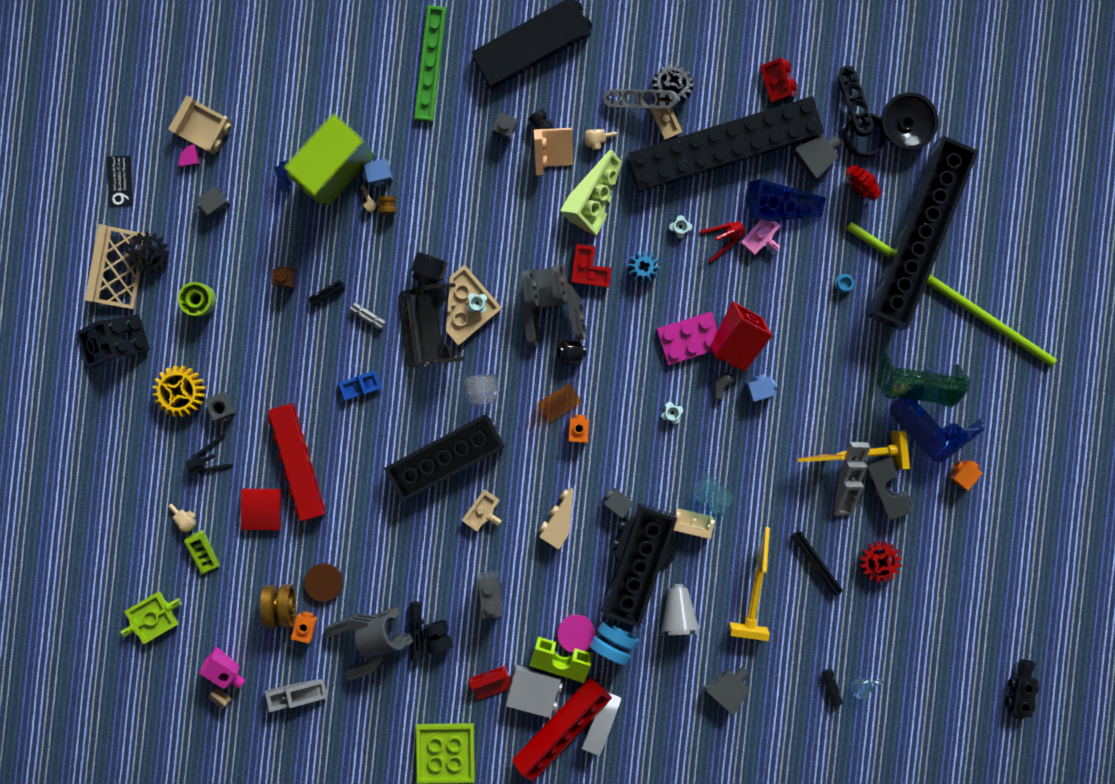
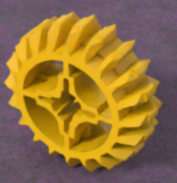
M173 366V369L166 368V373H159L162 379H155L158 386H153L152 388L157 389V393H153L152 396L158 397L154 403H161L160 410L166 409L165 414L170 415L172 413L173 417L178 415L185 417L186 413L188 415L193 414L192 409L195 411L199 410L196 404L202 405L203 401L200 400V397L206 396V394L201 393V390H205L206 387L200 386L204 380H197L199 373L193 374L192 368L186 371V366H181L180 369L178 366ZM179 375L183 376L182 380H179L177 384L169 383L172 378ZM189 382L192 385L193 394L188 390ZM174 388H181L184 395H177L179 392H176ZM166 390H168L170 393L169 400L166 396ZM181 399L190 400L185 406L176 407V404Z

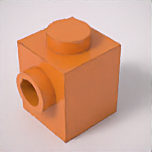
M961 460L952 467L953 471L948 478L961 489L969 491L983 472L978 469L980 466L974 461Z

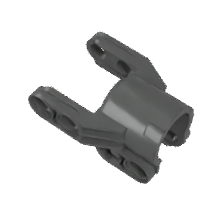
M553 265L552 268L523 271L522 284L525 299L523 317L529 347L538 346L541 337L537 308L569 304L572 332L576 339H586L587 332L583 302L572 285L567 282L565 265Z
M398 606L373 616L357 613L324 628L327 636H334L352 628L355 632L356 647L367 661L356 665L355 668L345 673L348 681L373 673L385 663L392 652L403 649V647L413 642L411 635L407 633L388 639L386 635L385 624L397 619L396 616L400 614Z

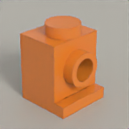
M574 414V418H570L568 441L588 443L589 419H585L586 415ZM577 425H582L583 430L581 432L575 430Z
M310 612L299 613L296 617L291 639L310 643L314 637L318 617H314V614ZM301 625H306L307 630L301 629Z

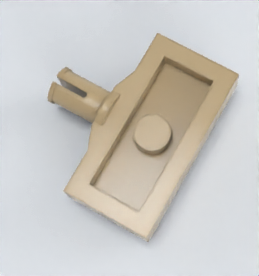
M484 489L462 521L476 531L487 521H490L497 527L502 520L493 515V511L500 500Z

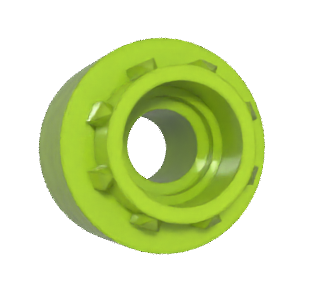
M191 282L180 289L178 304L186 314L202 317L210 314L215 308L216 295L209 286L198 282ZM199 294L201 301L196 305L193 299Z

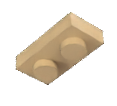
M649 108L664 141L682 133L672 108Z

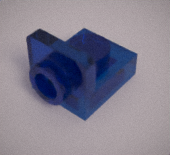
M289 160L279 163V166L274 167L280 189L283 192L291 191L290 185L293 184L292 179L287 176L288 173L286 172L288 170L284 168L290 162Z

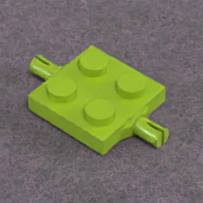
M158 591L124 611L129 619L130 626L121 630V634L125 633L122 636L126 638L128 635L135 633L144 645L179 624L173 614V609L182 605V602L175 604L180 601L177 598L168 603L161 592Z

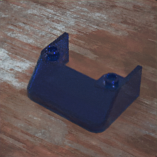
M930 365L903 388L890 404L889 411L898 424L933 461L943 462L985 429L981 419L966 430L956 423H950L942 429L917 401L924 395L922 384L934 375L933 367Z

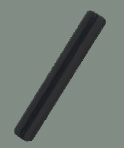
M799 530L795 531L791 536L832 594L835 596L839 595L843 591L841 586L802 532Z

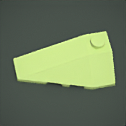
M609 150L571 192L560 210L571 223L596 236L606 220L607 213H605L607 202H611L612 185L616 184L622 161L613 150Z

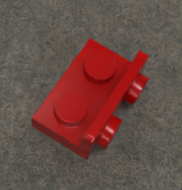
M780 57L760 66L771 103L790 96H797L796 90H798L795 79L791 77L792 67L789 61Z

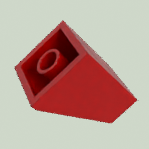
M733 301L713 339L711 348L716 359L720 361L725 360L733 368H740L746 371L773 335L763 317Z

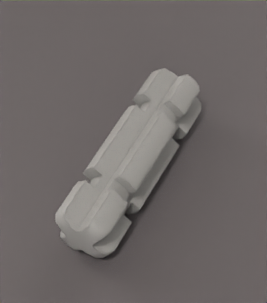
M354 303L350 308V312L355 315L358 314V317L371 325L374 324V327L379 330L386 323L367 309H362V306Z

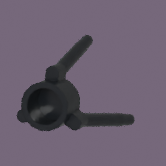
M225 434L216 438L198 453L191 455V459L186 461L187 469L191 474L198 472L201 475L205 472L233 466V463L205 468L207 466L206 462L215 458V454L205 458L201 456L222 440Z

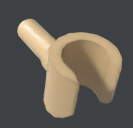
M362 185L361 189L367 200L363 206L371 213L376 209L377 205L369 196L366 186Z

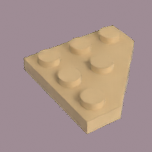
M465 264L450 276L446 332L458 346L502 309ZM469 294H485L487 296L485 301L486 311L484 313L468 311Z

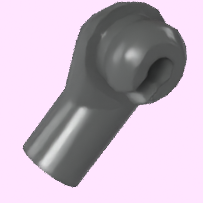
M724 373L715 380L714 398H724V388L734 382L732 374Z

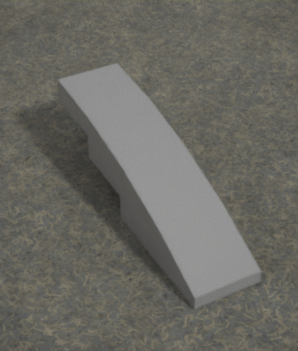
M850 442L839 476L834 515H852L864 489L861 481L867 470L865 460L871 448L868 442Z

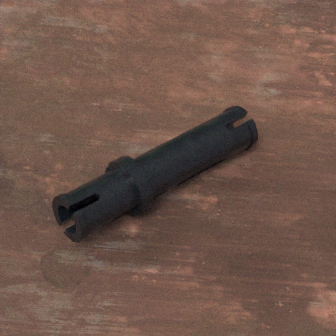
M414 601L410 602V619L408 620L409 625H411V637L413 639L411 643V661L423 660L422 624H424V619H422V602Z

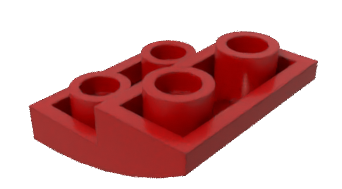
M242 488V530H281V489Z

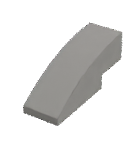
M324 679L300 682L264 691L269 712L287 707L293 708L327 698Z
M610 692L608 693L612 699L590 721L589 728L581 744L583 750L600 756L621 701V697Z

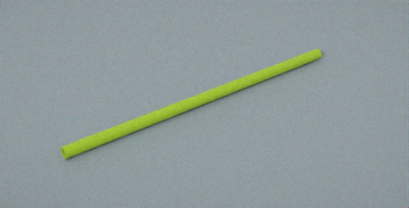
M852 221L849 223L846 230L889 258L892 248ZM930 274L926 284L1050 367L1056 363V358Z

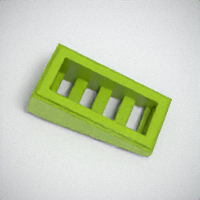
M204 530L185 538L184 543L201 574L220 566ZM199 539L201 540L200 542L193 544L194 541H197ZM204 546V549L196 551L197 548ZM208 553V556L200 559L199 556ZM211 559V563L203 566L202 563Z

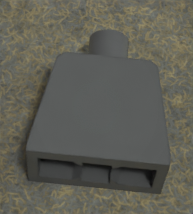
M821 135L797 147L792 153L810 179L814 181L838 158L835 150L842 143L837 136L828 141L824 135Z
M743 666L735 674L729 668H726L708 682L704 688L707 693L734 716L750 691V688L744 681L751 673Z

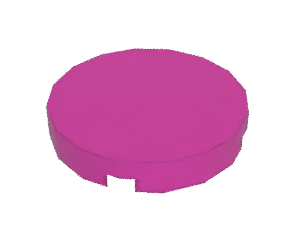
M574 614L564 618L558 628V640L561 646L566 651L572 653L574 648L583 651L588 650L595 636V628L592 622L583 615Z

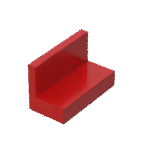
M506 665L470 677L469 685L471 690H474L477 700L508 690L511 683Z

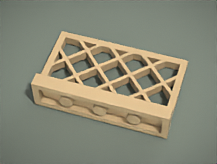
M98 225L85 295L86 301L135 309L141 272H138V266L131 268L125 260L130 254L122 256L117 247L125 242L130 243L128 240L131 237L137 236V233L140 232ZM112 231L120 233L124 240L114 245L111 240ZM115 249L120 259L111 264L107 256L109 252ZM137 256L139 259L138 262L143 264V260L139 256ZM123 261L129 270L119 275L113 266ZM111 268L117 278L108 283L104 278V272ZM131 272L135 277V282L127 286L122 277ZM120 280L125 289L116 294L110 285ZM108 287L114 296L109 300L100 299L101 291ZM128 291L132 297L130 305L123 304L118 296Z

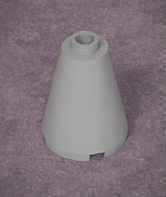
M672 584V588H668L661 636H666V632H668V635H693V631H695V634H700L688 588H684L683 584Z

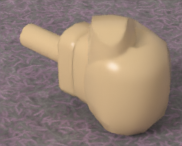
M604 129L587 130L584 133V141L587 147L598 150L601 148L602 143H606V138L617 136V132L605 133Z
M173 504L168 506L175 514L172 519L181 532H189L195 527L196 515L192 511L185 512L183 509L178 511Z

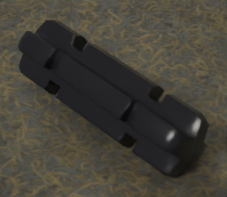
M338 280L333 283L334 285H329L317 292V295H312L309 297L310 303L313 306H317L321 301L324 302L336 295V292H341L345 289L343 282Z
M826 669L822 671L823 679H826L825 685L828 695L831 697L832 706L838 707L842 705L843 701L841 696H839L840 691L836 679H833L835 677L833 670Z

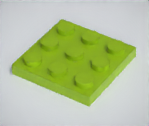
M474 723L416 725L417 784L475 783Z

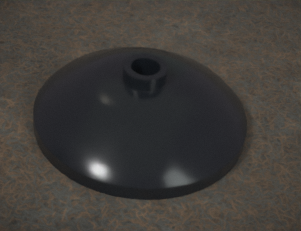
M905 92L898 94L888 101L882 111L881 127L885 137L891 144L903 150H916L924 147L934 138L938 129L939 120L935 106L928 98L919 93ZM903 122L907 123V127L903 126Z

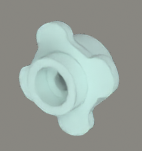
M679 215L677 220L669 225V229L674 231L678 238H684L685 233L692 229V224L688 223L684 216Z
M469 294L468 311L484 313L486 311L485 301L487 296L485 294Z
M668 402L661 417L664 420L672 421L673 424H677L681 413H683V408Z

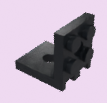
M140 314L96 321L77 332L88 369L95 368L111 359L150 351ZM122 332L128 333L129 341L122 338Z

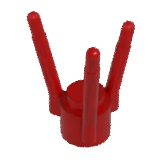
M731 221L724 225L700 231V234L726 229V233L716 237L715 241L727 236L730 240L733 239L709 259L710 263L736 242L740 241L741 236L746 234L744 226L740 221L735 223Z

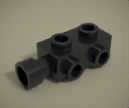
M1020 659V673H1014L1013 678L1009 679L1010 697L1007 696L1005 699L1007 711L1018 719H1024V717L1032 718V713L1036 708L1035 696L1039 690L1038 680L1032 676L1036 663L1026 659Z

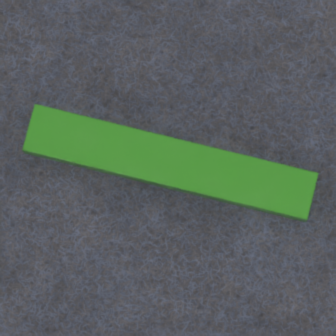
M427 5L414 115L415 121L434 123L447 7Z

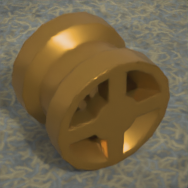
M382 196L377 198L380 206L378 214L397 213V208L395 207L396 197Z

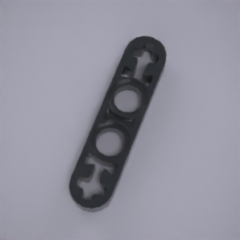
M844 66L839 71L838 82L856 134L860 137H867L872 132L873 121L855 69L851 66ZM844 73H847V75H850V79H849L850 84H848V85H847L848 80H847V77L844 76ZM849 89H855L857 90L858 95L855 97H851L848 95L847 91ZM855 106H861L864 109V112L861 114H856L853 111V108ZM862 118H864V119H863L864 126H868V127H867V130H864V128H860V127H861V124H862V122H861V119H862Z

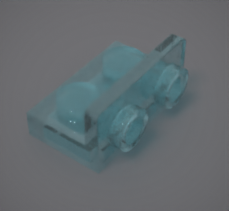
M707 473L692 490L695 493L694 498L701 504L705 501L710 505L708 510L716 516L719 514L724 516L726 514L725 511L736 499L734 495Z

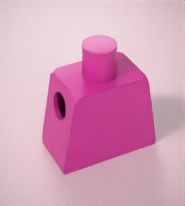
M217 646L204 660L199 671L202 676L223 689L229 684L239 689L245 682V679L238 675L240 666Z

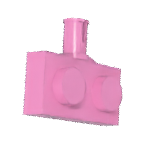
M766 213L740 243L753 255H756L766 245L776 252L780 246L772 238L780 225Z

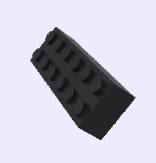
M486 413L390 464L384 470L401 502H404L506 446L489 414Z
M638 502L632 519L634 524L623 557H619L601 611L605 617L640 628L677 517L675 514Z

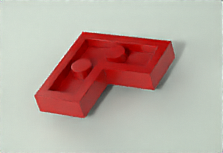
M576 244L571 283L609 288L612 268L593 266L595 246Z

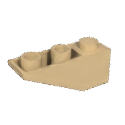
M572 487L569 490H564L559 498L562 500L559 506L555 505L549 513L552 517L548 523L544 521L538 530L541 532L540 538L557 549H560L570 533L574 491Z

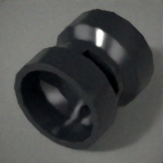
M544 109L535 112L528 118L530 124L534 125L535 130L551 129L554 126L551 120L546 118L547 113Z

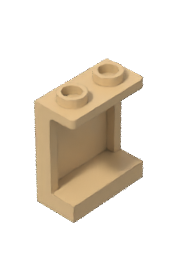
M186 95L168 130L214 155L221 149L224 136L232 128V121Z

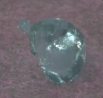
M870 678L854 680L851 684L852 694L855 698H860L861 701L868 700V693L874 691L873 686L882 684L883 680L871 681Z

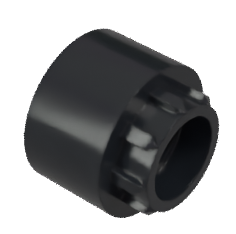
M416 252L411 271H413L412 278L418 282L436 286L438 280L442 281L448 262Z

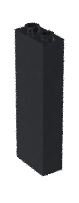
M564 0L472 51V57L489 88L493 90L591 35L592 23L581 12L583 8L579 0Z

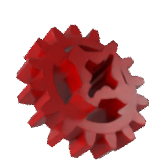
M852 165L845 171V176L851 185L850 188L862 198L867 197L868 200L874 202L882 195L875 176L866 171L865 168L860 170L858 166Z
M874 541V546L868 543L867 547L869 549H862V552L865 554L864 556H859L863 560L859 566L865 568L862 573L868 574L867 578L870 580L874 578V581L879 583L880 578L884 583L887 582V577L893 580L892 574H899L896 569L897 567H902L898 563L902 557L896 556L899 550L893 549L894 545L890 543L887 545L885 541H882L881 544L878 541ZM883 549L878 553H873L876 550ZM879 558L883 561L882 564L877 562Z

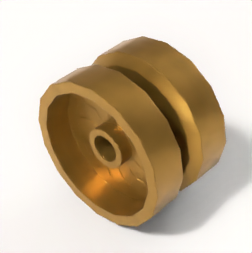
M292 584L281 585L279 589L275 585L263 586L260 596V617L262 626L265 629L275 628L278 622L282 628L294 626L296 595Z

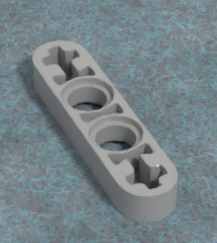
M611 89L604 94V102L609 107L668 109L676 106L678 96L671 90ZM614 93V96H622V100H615L613 102L609 97ZM630 93L636 96L634 104H630L627 101V96ZM649 93H651L655 99L653 104L651 105L647 104L645 101V97ZM668 94L670 98H673L669 105L667 101H659V97H668Z

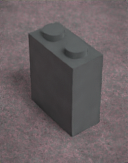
M500 570L481 572L478 583L482 618L500 617L504 609Z

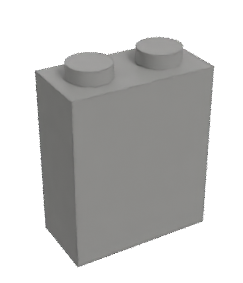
M515 665L505 701L506 707L550 718L552 712L555 713L558 701H555L557 694L561 693L563 683L560 682V676Z

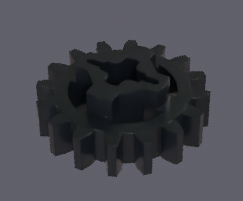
M667 64L666 69L661 66L659 72H655L652 80V90L674 91L678 96V103L676 104L678 105L679 100L685 102L687 97L690 98L694 88L692 84L694 79L689 77L690 71L684 72L685 67L678 69L677 64H675L674 68H671L670 64ZM668 94V97L662 98L661 101L668 100L669 105L673 98H670Z
M148 231L145 232L144 236L141 233H137L138 238L131 237L130 239L133 243L126 244L130 248L129 251H125V254H130L127 261H133L131 267L135 268L138 266V272H142L143 269H145L146 274H150V269L158 272L157 267L164 268L162 262H168L165 255L170 254V252L164 249L168 244L161 243L164 239L163 237L156 239L157 233H153L152 236H149ZM143 240L142 246L139 249H135L137 243ZM152 241L158 245L159 249L152 245ZM146 247H148L149 251H152V255H149L148 258L143 254ZM135 256H139L143 260V264L139 263ZM156 256H160L159 260L152 265V260Z

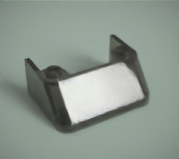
M455 283L429 284L400 292L398 305L405 360L410 368L465 361L464 357L453 358L451 347L447 344L442 345L437 308L442 306L446 300L444 290L455 287Z

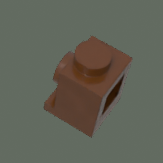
M282 266L277 267V270L273 269L271 285L295 288L297 269Z

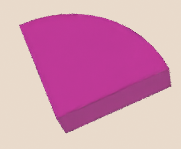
M195 144L186 147L179 157V167L200 164Z

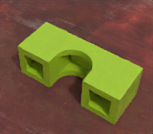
M541 637L537 638L529 666L575 681L585 682L591 667L592 653L574 648L572 655L562 657L555 652L556 642Z

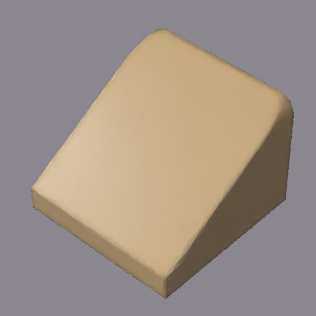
M219 687L215 688L208 697L221 709H224L232 700Z

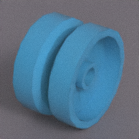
M601 621L598 627V632L601 636H594L590 647L616 663L628 665L632 657L628 650H635L639 639L615 624Z

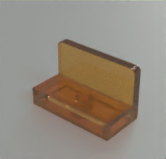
M571 383L538 402V405L551 422L580 404L581 400Z

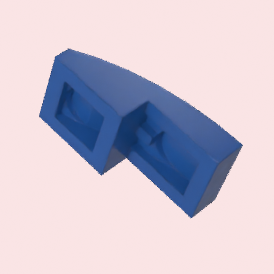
M376 370L338 382L343 401L382 389Z

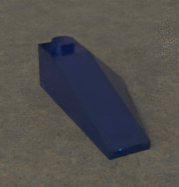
M763 179L750 181L746 195V203L751 217L767 222L823 216L826 197Z

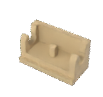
M676 508L675 516L677 521L674 531L711 539L715 522L713 516Z

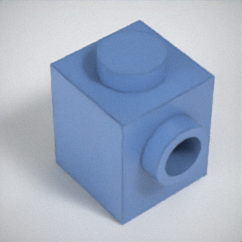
M387 159L364 164L365 169L362 170L364 181H368L370 186L381 187L385 185V182L393 181Z
M764 374L753 377L754 381L745 383L751 402L776 395L775 390H777L774 379L771 380V377H765Z

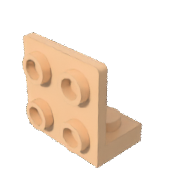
M572 128L534 130L536 175H544L543 168H547V166L573 165Z

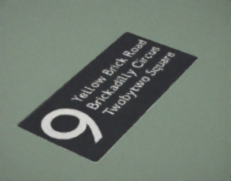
M107 156L109 206H132L131 156Z

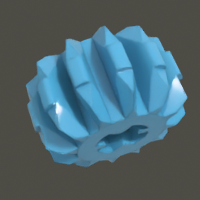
M643 251L642 257L639 252H636L635 256L637 259L634 257L629 259L634 264L627 265V268L633 269L628 273L629 276L635 273L636 276L633 278V281L641 277V284L644 283L645 277L650 283L652 281L650 275L656 278L658 275L654 271L660 270L659 266H654L659 260H651L654 256L653 253L646 257L647 251ZM640 263H643V265H648L646 269L647 272H644V270H639V267L641 266Z

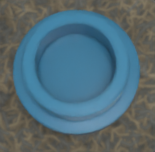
M841 274L835 279V288L841 293L850 292L854 287V280L848 274Z

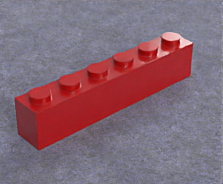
M290 403L269 409L267 419L270 426L273 425L275 433L272 435L275 444H278L280 449L278 451L279 460L285 466V470H283L284 477L290 483V497L295 500L296 506L294 511L296 517H300V521L324 515L326 510L295 404Z
M592 677L585 681L581 688L570 697L563 707L544 724L543 728L512 759V762L523 777L533 782L612 699L601 683Z

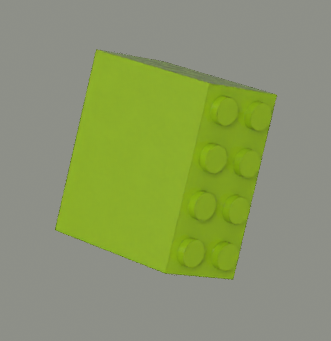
M333 113L284 168L289 171L287 176L297 183L309 196L319 204L325 203L329 206L364 168V164L369 163L375 155L366 143Z

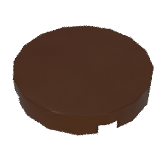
M317 564L306 573L304 588L307 594L314 600L320 602L329 601L335 598L342 589V574L332 564Z

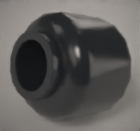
M563 340L557 347V357L565 365L580 364L583 357H586V347L582 345L580 340Z

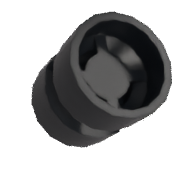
M446 620L432 622L422 627L425 638L429 640L427 642L429 654L440 653L453 647L451 636L447 635L449 628Z

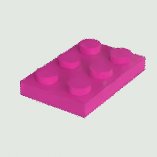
M712 311L656 329L667 365L713 351L711 344L718 331Z

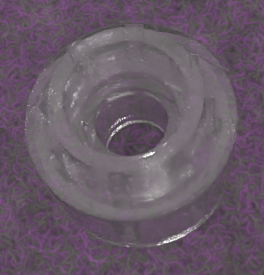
M481 374L463 378L466 398H470L472 405L495 402L496 394L499 393L496 374Z

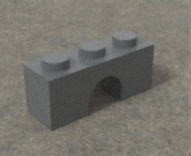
M890 456L871 462L868 466L867 474L869 479L875 483L874 491L876 496L881 498L883 502L881 507L884 515H888L889 519L892 520L912 513L914 508L907 491L894 493L888 487V481L898 477L899 474L893 457Z

